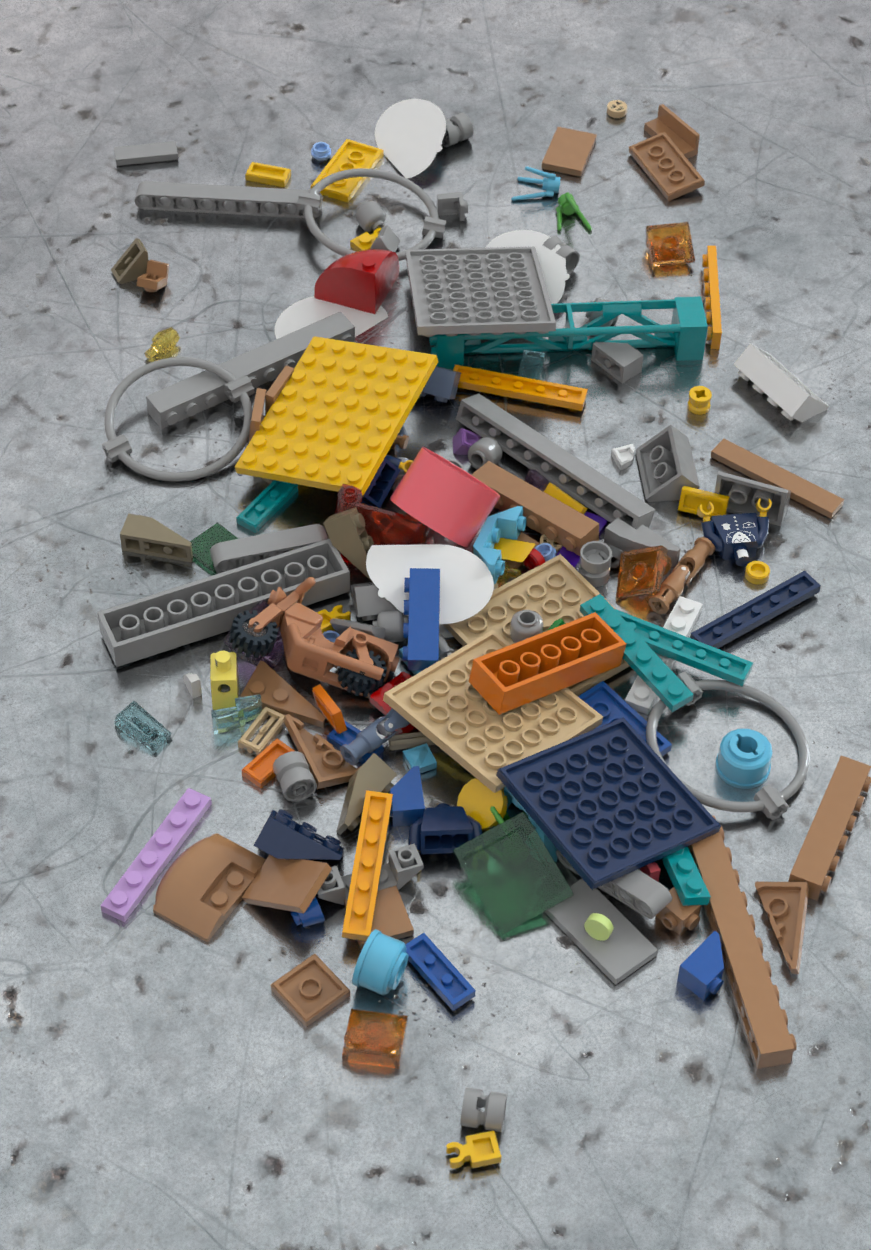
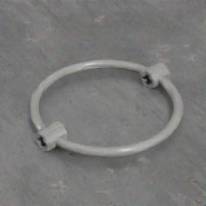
M367 168L344 170L325 177L309 193L302 191L299 193L297 210L304 211L305 221L311 233L324 246L341 256L357 251L347 249L323 234L315 223L313 213L318 214L321 195L318 194L328 185L347 178L374 177L389 180L409 189L424 202L430 214V217L425 216L422 235L426 236L417 245L407 250L426 249L435 237L443 239L446 220L439 219L437 208L429 195L414 182L388 171ZM405 250L396 253L399 261L405 260Z
M191 357L160 359L136 369L119 383L107 403L104 426L108 441L102 444V449L107 459L111 463L120 459L125 465L139 474L157 480L172 482L195 480L221 470L239 455L248 441L253 412L249 396L255 393L251 380L245 375L236 378L217 364ZM174 366L197 367L210 371L228 382L225 384V390L232 402L236 403L241 400L244 422L241 434L235 445L222 458L206 467L193 471L165 472L144 466L129 456L132 453V448L128 439L123 434L117 437L115 434V409L119 399L130 385L142 376L155 370Z
M686 671L679 673L677 677L694 694L693 701L687 703V706L694 704L702 697V690H724L748 696L761 702L782 718L792 731L799 750V766L790 784L780 792L774 786H764L755 794V801L735 802L718 799L692 788L680 778L679 780L705 806L723 811L742 813L762 810L767 818L771 820L779 818L788 809V804L785 801L798 791L809 769L810 752L808 742L796 719L774 698L745 684L742 687L726 680L694 681ZM660 699L652 709L647 721L646 742L666 764L659 751L656 738L659 718L667 707Z

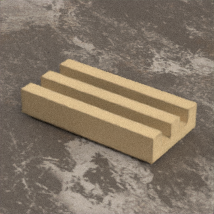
M265 706L238 741V747L241 749L245 747L247 752L252 753L254 751L256 756L259 755L284 728L285 715ZM269 715L272 716L268 720V722L265 725H263V727L259 730V733L254 738V740L250 742V739L257 732L260 726L264 723Z

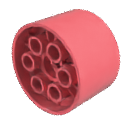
M422 447L390 497V500L432 530L468 548L501 496L460 467L433 451Z

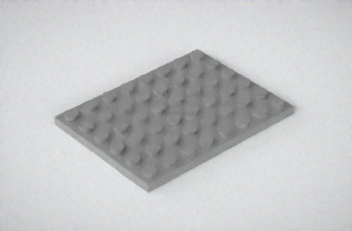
M535 247L405 250L418 335L425 337L440 334L447 336H456L458 334L476 336L481 333L501 335L509 332L516 334L538 332L545 334L549 331H556V321Z

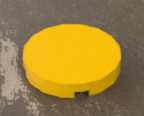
M474 778L463 786L458 796L457 806L463 807L467 815L480 823L482 831H486L498 825L497 820L490 811V807L494 806L503 819L506 814L508 801L503 791L504 788L494 793L477 778Z

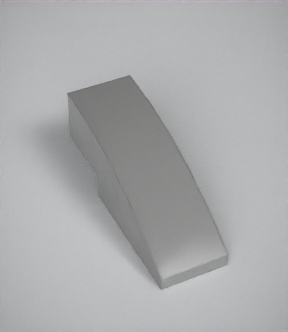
M616 518L605 528L604 543L625 551L626 556L667 567H675L679 562L681 548L643 524L638 529H635L621 519Z

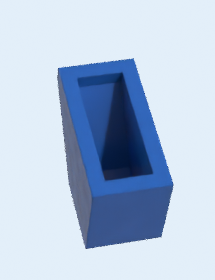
M414 766L390 789V794H393L390 811L393 827L410 826L424 815L425 805L419 766Z
M714 931L679 967L677 981L702 1000H705L711 993L716 994L724 983L722 980L724 963L718 932Z

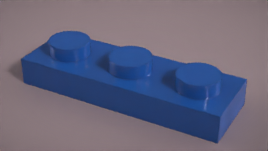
M425 933L405 944L407 948L406 953L409 956L408 961L452 1011L475 997L476 990Z

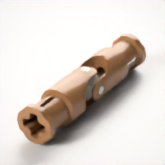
M701 537L696 539L694 547L684 554L672 570V573L659 586L658 593L650 597L648 604L654 612L666 614L672 601H676L682 594L685 584H689L703 567L707 556L714 553L715 546L708 538Z

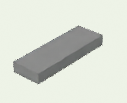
M176 141L114 147L116 166L178 160Z

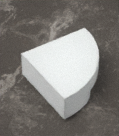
M633 444L611 450V456L620 470L632 464L635 453Z
M195 673L183 675V681L191 697L194 699L201 696V683L198 675Z

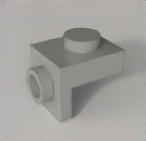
M462 192L437 194L438 216L458 214L460 221H464L465 213H468L467 200L464 201Z

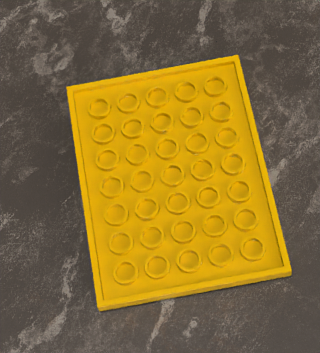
M314 336L295 366L292 376L261 422L260 430L255 432L236 463V472L243 475L364 496L438 363L437 355Z

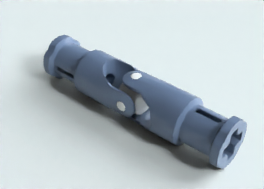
M392 708L386 716L380 717L356 735V739L348 745L343 744L340 747L341 755L346 762L355 766L359 762V758L366 753H372L393 737L397 732V728L406 727L410 722ZM376 730H377V732H378L379 734H381V735H383V736H386V737H384L383 739H381V738L377 735Z

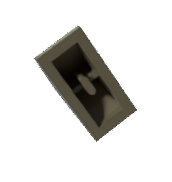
M139 238L133 241L111 269L120 284L137 280V277L146 273L147 262L149 261L148 252Z

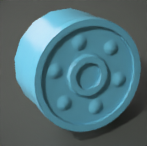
M752 729L730 731L723 737L719 753L716 757L715 767L719 777L725 783L740 789H751L760 786L767 780L770 774L772 745L767 737Z
M373 930L357 960L352 984L382 996L388 994L391 989L395 990L408 962L409 956L406 953L405 943L382 934L379 930Z

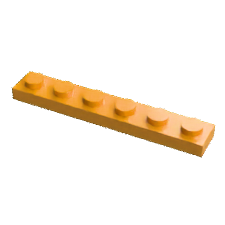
M707 245V252L702 255V267H706L703 268V281H706L703 294L707 296L705 297L704 310H708L705 316L707 325H709L706 340H710L711 349H720L722 327L716 246Z
M456 364L453 369L454 371L461 372L458 388L579 411L583 410L588 389Z
M366 790L342 938L366 941L371 934L393 794Z

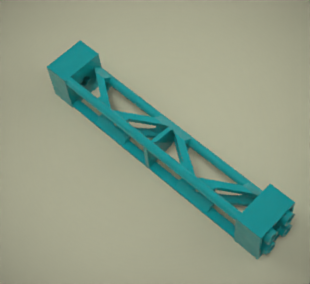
M698 296L675 297L674 299L556 303L551 304L553 313H566L565 328H559L556 331H549L545 334L538 332H526L525 334L509 332L501 335L481 333L476 336L469 334L447 336L440 334L430 337V346H434L431 347V354L437 355L438 358L436 366L446 369H454L455 364L464 366V355L592 350L593 343L595 342L628 343L633 348L674 347L676 360L686 361L703 360L708 325L702 298ZM673 309L672 322L668 325H660L642 315V310ZM602 311V315L580 328L574 327L572 312ZM621 314L642 324L641 326L600 327ZM621 334H631L633 336L641 338L632 340H609ZM598 335L594 338L587 340V336ZM513 338H524L526 340L534 342L525 344H501ZM491 339L481 344V340Z

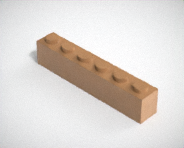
M488 461L472 474V476L501 496L494 508L505 511L516 506H523V516L527 520L526 525L542 535L545 534L549 540L556 541L568 551H572L580 556V551L584 544L591 541H599L598 522L494 463Z
M842 755L788 881L807 882L809 885L808 898L818 901L821 892L826 893L832 879V877L828 876L829 872H835L840 860L837 853L838 851L844 852L849 838L845 834L847 831L852 832L857 819L856 816H853L854 812L861 811L865 797L861 795L863 791L868 793L871 786V777H869L871 766Z

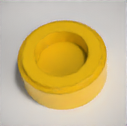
M752 561L747 564L745 578L750 583L760 585L768 581L770 568L766 563Z

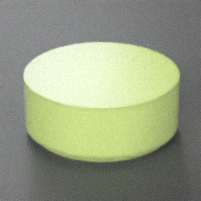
M599 913L591 914L584 923L586 932L594 939L601 941L607 940L614 929L612 922L606 916Z

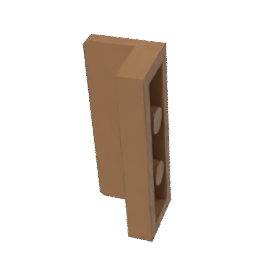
M664 104L659 105L658 118L646 122L644 130L652 137L665 132L687 159L697 155L700 135Z

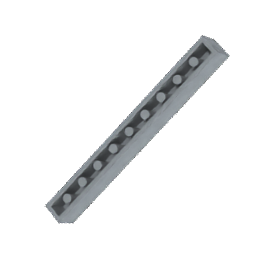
M340 311L223 362L219 366L226 369L236 378L243 375L248 376L255 388L276 379L285 366L295 368L314 336L355 342V326ZM205 370L146 396L148 413L158 426L163 429L228 400L229 397L225 390V384L228 382L220 376Z
M476 394L461 400L456 417L457 421L483 438H493L501 446L502 451L550 483L556 485L610 523L619 518L635 529H638L642 524L649 528L656 509L482 395Z

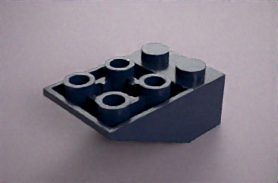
M279 809L278 812L272 810L253 845L277 859L340 860L344 850L340 846L341 842L330 835H327L325 838L317 834V829L306 822H303L301 825L293 821V816L282 809Z

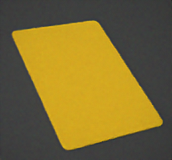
M500 538L499 542L495 543L494 549L501 550L502 559L523 562L536 544Z

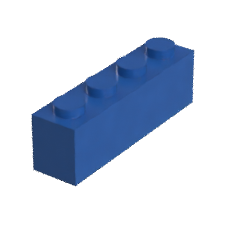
M410 568V578H405L404 592L409 593V600H404V615H409V622L403 624V638H408V646H403V661H408V671H423L439 661L440 569Z

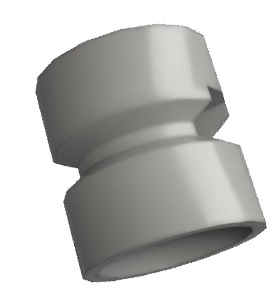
M462 112L452 116L450 119H446V131L442 140L444 147L447 148L458 143V141L461 142L473 136L472 122L465 113Z
M556 236L548 238L543 243V246L552 250L559 244L561 248L556 253L566 259V270L570 274L579 263V253Z
M600 541L587 542L581 548L579 573L593 587L603 586L609 580L612 558L611 548Z
M291 751L279 756L274 761L273 771L280 782L283 795L288 801L298 802L305 800L315 792L317 784L309 770V765L303 753Z
M466 1087L460 1126L478 1128L479 1125H483L485 1130H494L495 1132L502 1133L507 1094L491 1091L488 1095H485L481 1089ZM485 1107L484 1112L477 1110L478 1108Z

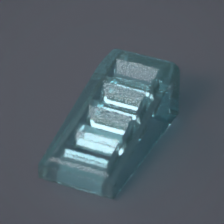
M135 701L118 713L114 722L120 730L152 751L157 749L172 734ZM133 717L136 718L135 721H133V722L130 721L131 718H133ZM142 722L144 725L138 728L137 725ZM146 729H152L148 734L144 733ZM156 733L160 734L155 741L150 739Z

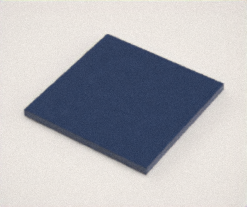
M624 717L499 768L496 774L591 890L714 835L721 828V825Z

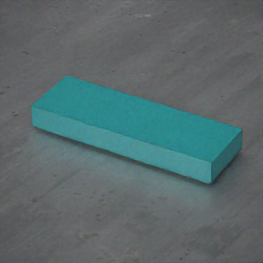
M274 480L236 517L237 524L257 533L297 493L298 485Z

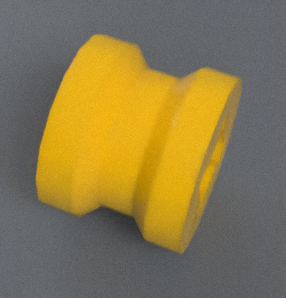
M704 386L691 388L687 405L688 410L696 415L706 414L710 410L712 392Z

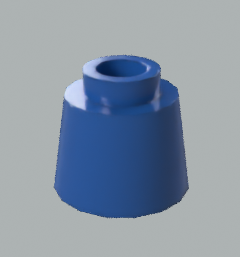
M314 897L305 913L290 911L296 926L302 924L304 928L325 921L316 897Z

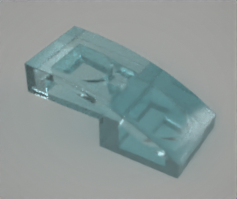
M261 695L235 698V707L211 710L214 735L237 729L255 720L262 711Z

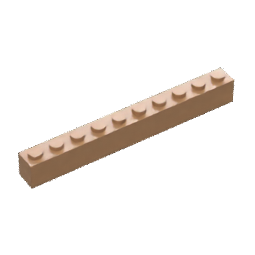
M721 826L718 833L687 846L711 896L708 905H704L712 932L716 931L720 935L724 969L757 1069L791 1063L793 1052L796 1051V1040L793 1034H789L787 1014L785 1009L780 1008L779 990L771 982V967L768 961H764L762 955L763 944L760 938H756L754 932L755 921L753 915H749L746 909V894L740 891L739 874L736 869L732 868L731 851L729 847H725L724 831Z

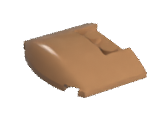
M217 833L204 838L186 849L166 871L156 891L153 913L208 943L242 901L243 894L266 859Z

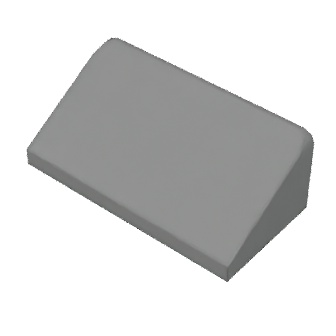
M333 618L330 620V624L339 635L352 626V629L384 640L386 631L384 627L345 619Z

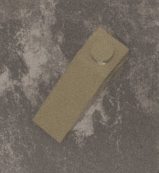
M128 513L120 532L122 551L192 563L193 552L190 541L152 517Z

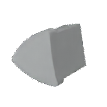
M387 225L381 228L378 237L374 240L370 249L396 252L400 240L390 226Z

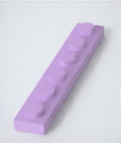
M190 788L185 791L101 904L102 912L126 922L211 806L210 797Z

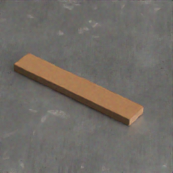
M724 438L711 451V458L758 482L791 490V499L829 518H832L843 506V498Z

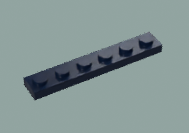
M803 571L691 633L690 638L718 649L819 593L821 585L806 571Z

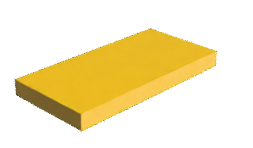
M346 139L312 183L311 189L325 177L340 171L359 168L374 169L384 156V150ZM367 177L347 178L334 182L325 187L320 193L321 195L349 203Z

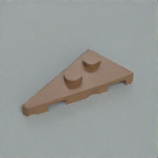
M260 660L240 695L241 702L264 709L266 706L283 715L290 714L302 722L324 728L326 717L271 667Z
M290 714L285 715L284 724L298 752L303 753L309 770L316 781L317 789L349 782L350 778L360 767L355 768L346 762L341 755V751L334 749L333 745L320 735L315 734L313 736L305 730L304 723L299 719L292 717Z
M755 882V887L792 974H799L809 885L807 882Z

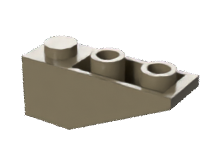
M356 507L329 516L323 524L332 545L370 579L366 569V559L368 551L374 545V542L365 530L364 517L361 513H358Z
M375 753L349 780L336 831L339 835L346 829L352 831L361 822L358 816L363 812L366 790L388 793L394 786L391 781L397 774Z

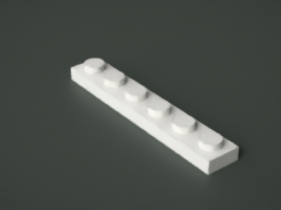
M679 596L663 628L688 637L702 611L703 604ZM656 653L672 669L676 660ZM638 675L625 698V702L635 711L648 715L657 695Z

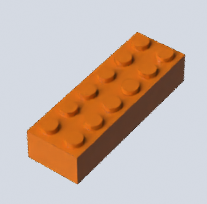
M595 612L473 659L469 683L500 715L619 667L626 643Z

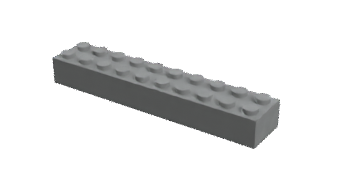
M326 539L99 611L97 615L100 633L116 667L229 631L231 630L234 618L240 612L244 614V611L249 610L250 614H252L253 610H257V614L267 608L272 590L277 591L278 587H281L288 596L308 577H313L316 583L305 593L302 602L304 606L350 592V571L338 550L332 545L331 540Z

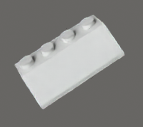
M751 343L733 364L740 370L738 375L746 381L751 380L754 383L752 387L760 394L766 393L769 396L767 401L776 408L780 406L783 409L781 413L791 421L796 419L804 422L827 410L829 407L772 355Z

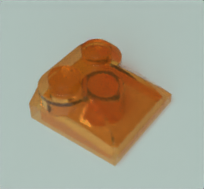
M688 222L646 226V246L649 249L653 267L695 263Z
M660 545L621 552L616 598L622 599L659 593L663 576L668 573L672 564L671 558L667 555V548Z
M351 1009L347 1031L344 1036L342 1062L399 1069L408 1016Z

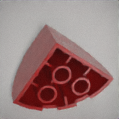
M370 249L353 252L339 258L330 264L317 279L314 289L315 298L376 314L399 276L398 256L393 251Z

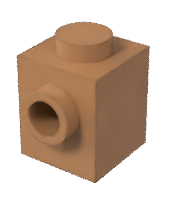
M673 887L669 890L672 901L656 917L662 921L666 928L675 931L681 936L687 929L692 930L699 923L701 905L682 906Z

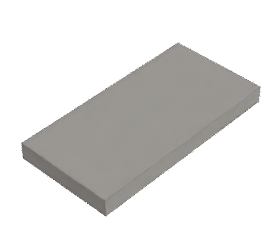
M580 879L543 905V911L615 985L657 956L658 950L597 889L591 890L583 879ZM591 914H602L612 922L614 929L607 940L594 939L586 932L584 923Z

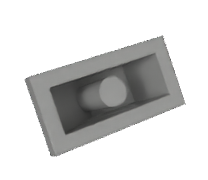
M593 343L591 360L622 384L642 372L643 354L628 343Z

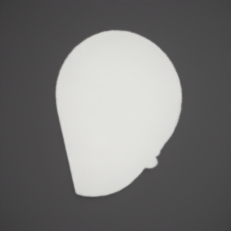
M423 99L403 100L390 106L381 115L375 127V141L378 148L384 150V155L407 179L412 178L427 169L434 160L436 153L442 150L441 145L446 131V119L442 110L430 101Z
M533 230L509 231L497 236L488 243L485 248L535 247L550 303L556 304L559 302L564 293L565 280L570 277L566 270V259L556 253L561 248L559 244L552 250L543 246V243L550 237Z
M312 296L295 302L285 309L277 319L274 331L276 339L341 311L355 326L356 337L388 318V313L382 306L379 307L376 314L319 300Z
M442 544L372 545L367 554L366 569L370 579L379 589L378 596L381 598L385 597L403 614L404 600H409V593L404 592L405 578H410V568L440 569L439 625L460 622L476 615L489 602L494 590L493 577L486 564L473 553L456 546Z

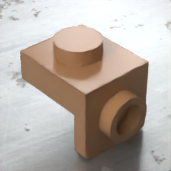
M149 260L146 273L137 277V286L144 287V290L148 292H157V290L166 286L169 264Z

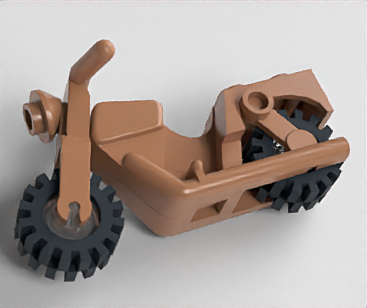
M308 577L288 596L281 587H278L277 591L272 590L267 603L269 606L259 614H257V610H253L252 614H250L249 610H246L244 614L240 612L234 618L229 634V642L232 643L231 647L233 649L238 648L237 653L240 655L245 652V657L248 658L250 654H253L254 658H258L259 654L265 657L274 647L278 627L280 626L286 662L291 671L347 690L348 693H355V696L361 695L370 699V695L380 689L383 682H386L389 672H395L400 659L395 656L399 645L352 629V626L338 636L335 642L327 640L321 631L323 617L302 605L305 593L316 583L313 577ZM337 666H340L338 674L330 672L333 667L337 668Z

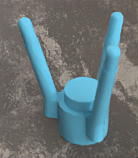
M526 166V171L544 176L543 180L527 177H518L517 180L542 184V190H546V192L515 196L511 200L553 197L554 193L559 194L560 177H557L556 174Z

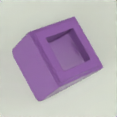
M461 428L452 439L453 453L455 455H468L470 446L480 440L481 436Z

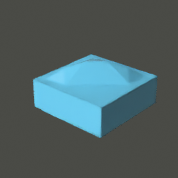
M427 743L403 751V758L409 770L414 766H419L420 773L437 768V761Z

